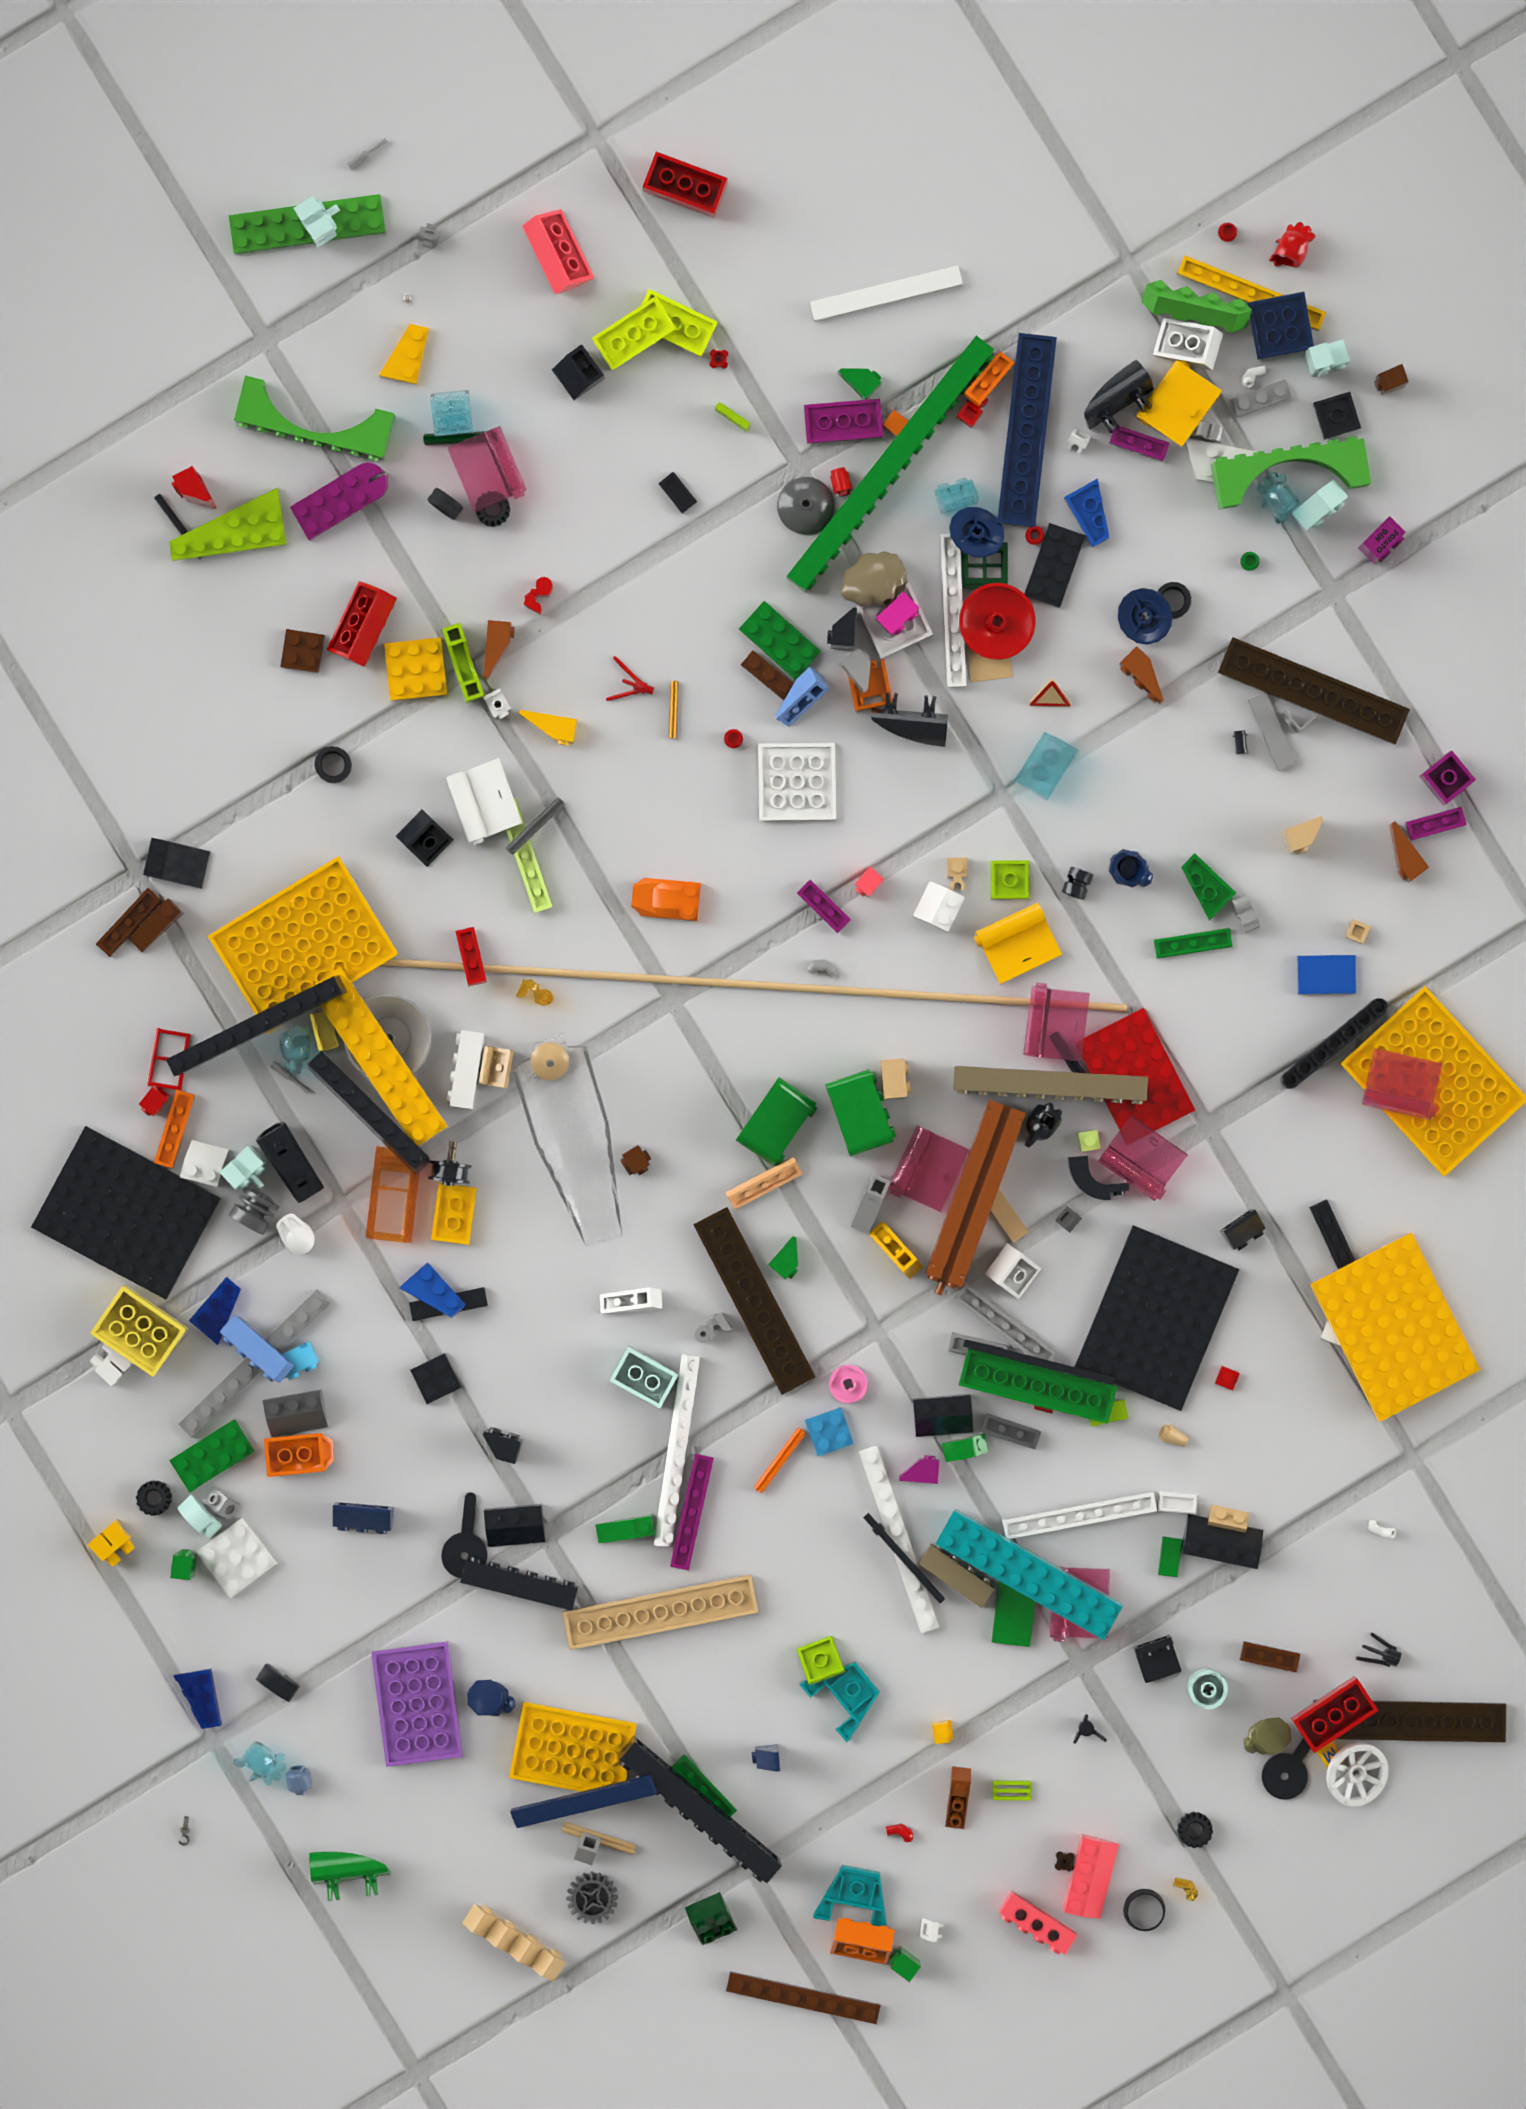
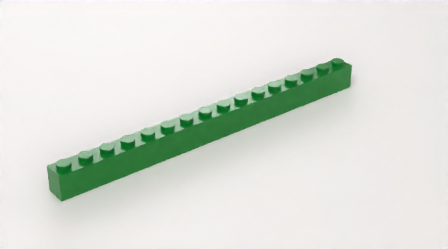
M977 335L974 337L787 575L789 581L803 592L807 589L811 590L817 583L815 578L819 574L823 575L829 567L827 563L830 559L835 560L841 552L838 550L841 545L844 544L846 546L853 537L850 535L854 529L859 530L864 523L862 520L866 514L870 515L876 508L875 502L878 499L882 500L888 493L886 488L889 484L894 485L900 477L898 473L901 469H907L912 462L909 460L912 455H918L924 447L921 445L925 439L929 440L935 433L934 427L937 424L941 425L947 418L945 413L949 409L953 410L959 402L957 398L960 394L964 395L970 387L969 383L971 380H976L982 373V370H980L984 364L988 365L992 361L994 349Z

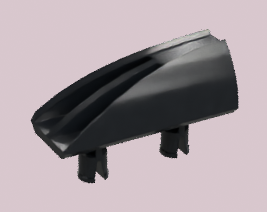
M1138 360L1133 361L1115 374L1089 402L1084 411L1085 421L1089 430L1103 422L1108 432L1113 433L1110 424L1116 430L1120 427L1112 417L1114 414L1134 402L1142 413L1145 412L1143 404L1148 409L1152 407V404L1145 397L1146 394L1154 390L1152 379Z
M886 692L885 709L871 708V719L887 731L914 742L945 747L948 714L935 713L936 696H932L930 705L928 695L924 696L923 712L896 710L898 697L896 692H894L892 701H890V692Z
M285 1122L275 1123L257 1137V1144L297 1203L305 1201L324 1188Z

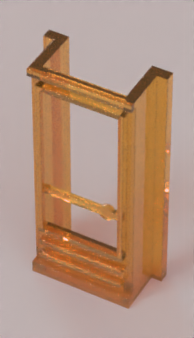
M376 1146L365 1238L412 1243L420 1172L415 1175L387 1147ZM381 1170L409 1173L408 1189L386 1187L385 1185L380 1186ZM379 1189L382 1191L407 1192L402 1234L374 1231Z

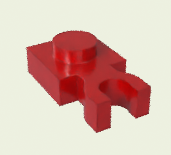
M986 398L979 407L973 402L967 401L956 418L972 428L983 414L981 408L987 405L989 399Z

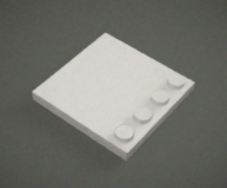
M835 743L758 744L759 821L836 820Z

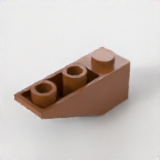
M1136 646L1119 663L1121 666L1120 670L1126 676L1131 675L1135 679L1134 684L1140 690L1144 688L1149 693L1147 696L1153 703L1158 702L1161 704L1164 700L1151 660Z
M952 1766L945 1827L960 1829L965 1827L971 1785V1768Z

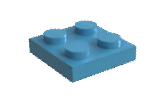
M841 1407L805 1420L817 1456L854 1444Z

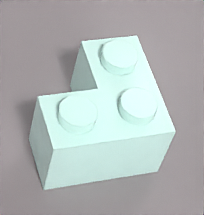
M1343 339L1330 344L1325 342L1310 347L1304 354L1311 376L1317 375V377L1328 374V371L1335 369V371L1345 369L1346 365L1350 362Z
M1333 479L1293 512V515L1306 531L1312 526L1316 529L1324 522L1322 520L1324 516L1329 518L1345 505L1343 501L1348 498V495Z

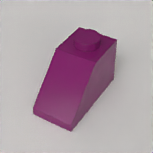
M924 1455V1458H919L899 1475V1481L938 1484L939 1459H935L936 1456Z

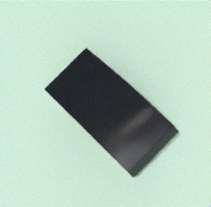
M265 1664L255 1679L287 1702L292 1700L300 1687L290 1677L282 1675L270 1664Z

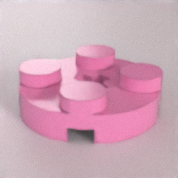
M854 1365L840 1366L832 1373L829 1380L831 1393L842 1403L856 1402L867 1391V1378L863 1371ZM852 1379L853 1388L845 1389L843 1381Z

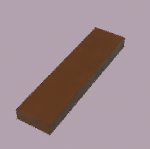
M147 888L100 938L96 945L111 957L158 907L162 900Z

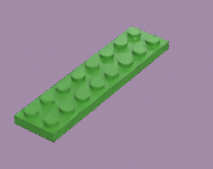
M380 194L322 202L326 210L335 204L340 210L331 216L337 227L335 230L337 236L329 241L386 233ZM296 206L229 215L234 254L312 244L314 241L294 210Z

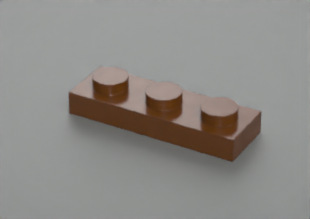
M752 650L741 664L756 679L783 701L785 700L794 683Z
M1243 1641L1239 1660L1297 1673L1300 1653Z

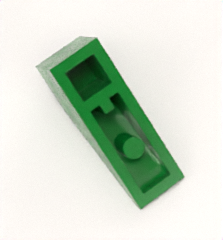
M652 1514L595 1524L598 1543L655 1535Z

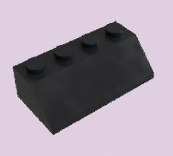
M1188 1514L1181 1553L1258 1570L1262 1551L1263 1530L1247 1526L1245 1533L1208 1525V1518Z

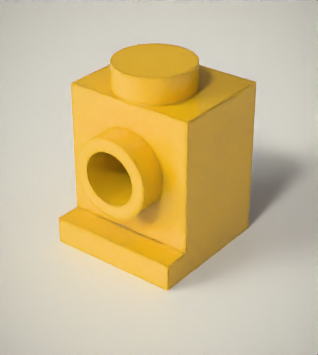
M951 1720L932 1722L935 1744L950 1743V1740L953 1739Z

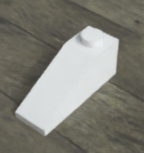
M643 1288L601 1294V1314L662 1309L661 1290Z

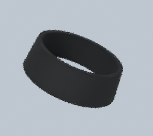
M1136 1890L1125 1900L1123 1907L1124 1917L1127 1923L1136 1930H1154L1164 1919V1901L1153 1890ZM1141 1895L1155 1897L1163 1909L1160 1922L1149 1929L1137 1928L1132 1924L1128 1916L1130 1903Z

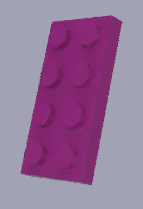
M880 399L804 405L807 444L883 438Z

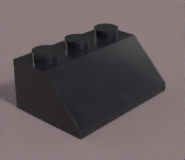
M971 1394L912 1398L916 1437L973 1432Z
M542 1504L484 1509L488 1547L546 1542Z

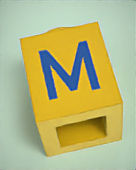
M1332 1741L1316 1753L1328 1769L1329 1763L1339 1750Z

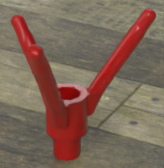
M616 656L613 657L616 663L635 682L623 679L622 682L633 686V690L607 697V701L639 693H653L654 687L642 682Z

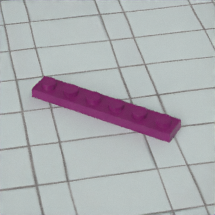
M695 1453L670 1567L689 1571L714 1457Z

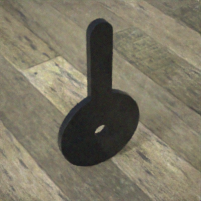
M473 1492L465 1495L461 1533L451 1536L445 1542L441 1553L445 1569L457 1578L462 1577L466 1559L461 1558L462 1552L468 1553L467 1559H470L471 1556L482 1559L481 1562L486 1563L488 1558L484 1542L473 1534L476 1495Z
M1304 1738L1293 1754H1276L1264 1764L1261 1774L1262 1783L1267 1792L1273 1797L1283 1800L1292 1799L1305 1789L1308 1781V1772L1302 1761L1309 1752L1310 1747ZM1282 1773L1288 1774L1286 1780L1281 1778Z

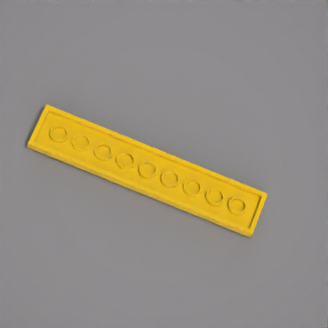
M339 967L313 986L333 976L340 975L348 993L320 1007L406 1135L420 1146L447 1128L448 1125L348 976Z

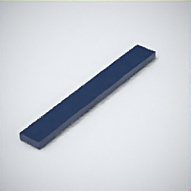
M651 1775L512 1808L510 1814L516 1828H521L656 1795L657 1789Z

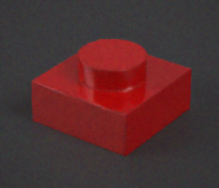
M1221 1365L1215 1384L1233 1391L1240 1373Z

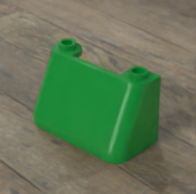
M778 1077L736 1141L772 1166L775 1164L779 1165L785 1157L782 1153L808 1116L812 1118L818 1109L815 1107L816 1102Z

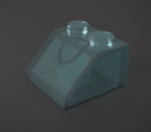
M962 478L956 480V484L953 485L944 483L938 485V489L934 491L940 514L975 505L979 500L972 479Z

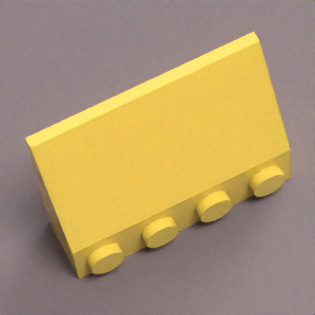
M124 1285L90 1334L154 1377L189 1328L127 1285Z

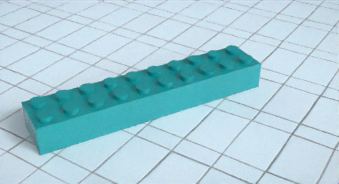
M957 1509L953 1511L936 1542L937 1546L1102 1640H1105L1124 1606L1123 1603Z

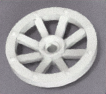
M1365 1742L1351 1743L1340 1749L1329 1763L1326 1774L1327 1787L1332 1796L1347 1806H1361L1374 1800L1381 1793L1388 1779L1389 1769L1384 1754L1374 1745ZM1364 1751L1355 1762L1354 1752ZM1371 1753H1373L1378 1760L1367 1764H1363ZM1348 1756L1349 1763L1347 1765L1340 1764ZM1379 1768L1378 1779L1367 1774L1366 1771ZM1337 1770L1344 1771V1774L1335 1780ZM1364 1779L1375 1784L1367 1793L1362 1784ZM1347 1780L1344 1794L1341 1795L1337 1787ZM1355 1783L1360 1796L1350 1798L1352 1786Z

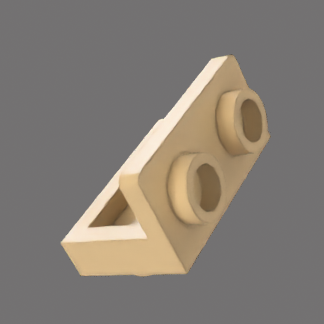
M485 1046L482 1053V1065L478 1074L479 1084L508 1089L514 1051Z

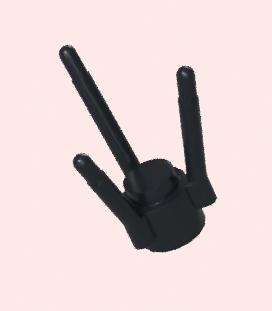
M1372 1632L1370 1635L1389 1649H1385L1383 1652L1367 1645H1362V1648L1381 1655L1383 1660L1358 1656L1356 1660L1381 1664L1390 1667V1665L1396 1667L1399 1664L1402 1653L1396 1651L1397 1647L1390 1645Z
M1085 1714L1083 1721L1079 1723V1731L1076 1732L1073 1743L1076 1744L1081 1735L1087 1737L1092 1734L1107 1742V1739L1094 1729L1092 1722L1088 1720V1714Z

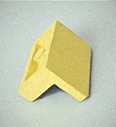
M324 1011L309 1014L319 1052L340 1047L335 1027Z

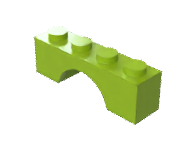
M461 623L442 628V634L465 703L468 704L483 699L484 693L469 653Z

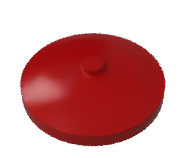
M990 583L974 590L964 601L959 614V630L965 644L977 655L990 660H1004L1019 654L1031 641L1036 626L1035 611L1030 600L1016 587L1004 583Z

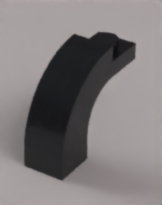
M1088 1156L1067 1157L1072 1180L1085 1194L1096 1199L1111 1200L1110 1192H1114V1196L1125 1195V1191H1130L1129 1183L1106 1185L1097 1182L1090 1173Z

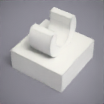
M1074 428L1068 439L1070 442L1068 449H1071L1072 445L1076 444L1079 447L1077 453H1081L1082 449L1086 448L1091 436Z
M922 1918L920 1938L930 1942H937V1938L942 1937L938 1933V1928L944 1925L929 1918Z

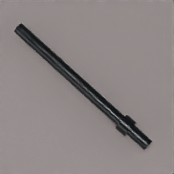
M868 1512L863 1518L873 1528L874 1534L881 1537L938 1603H942L945 1600L943 1595L886 1533L885 1527L881 1523L878 1524Z

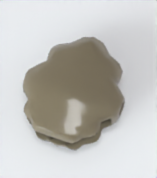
M885 551L878 554H863L858 558L853 567L845 571L844 581L840 589L841 596L861 607L873 604L887 606L896 599L897 595L905 591L906 584L908 583L907 571L897 554Z

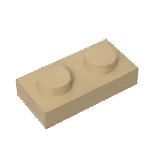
M1211 1504L1208 1525L1245 1533L1249 1512Z

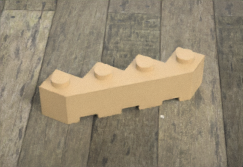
M476 1904L472 1906L462 1922L464 1926L472 1933L486 1938L494 1947L508 1952L519 1963L531 1967L541 1977L553 1982L555 1981L566 1963L561 1958L562 1954L544 1946L532 1934L527 1935L510 1920L500 1918L488 1906L484 1904L482 1907Z

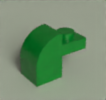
M985 1433L942 1443L946 1462L964 1460L989 1452Z

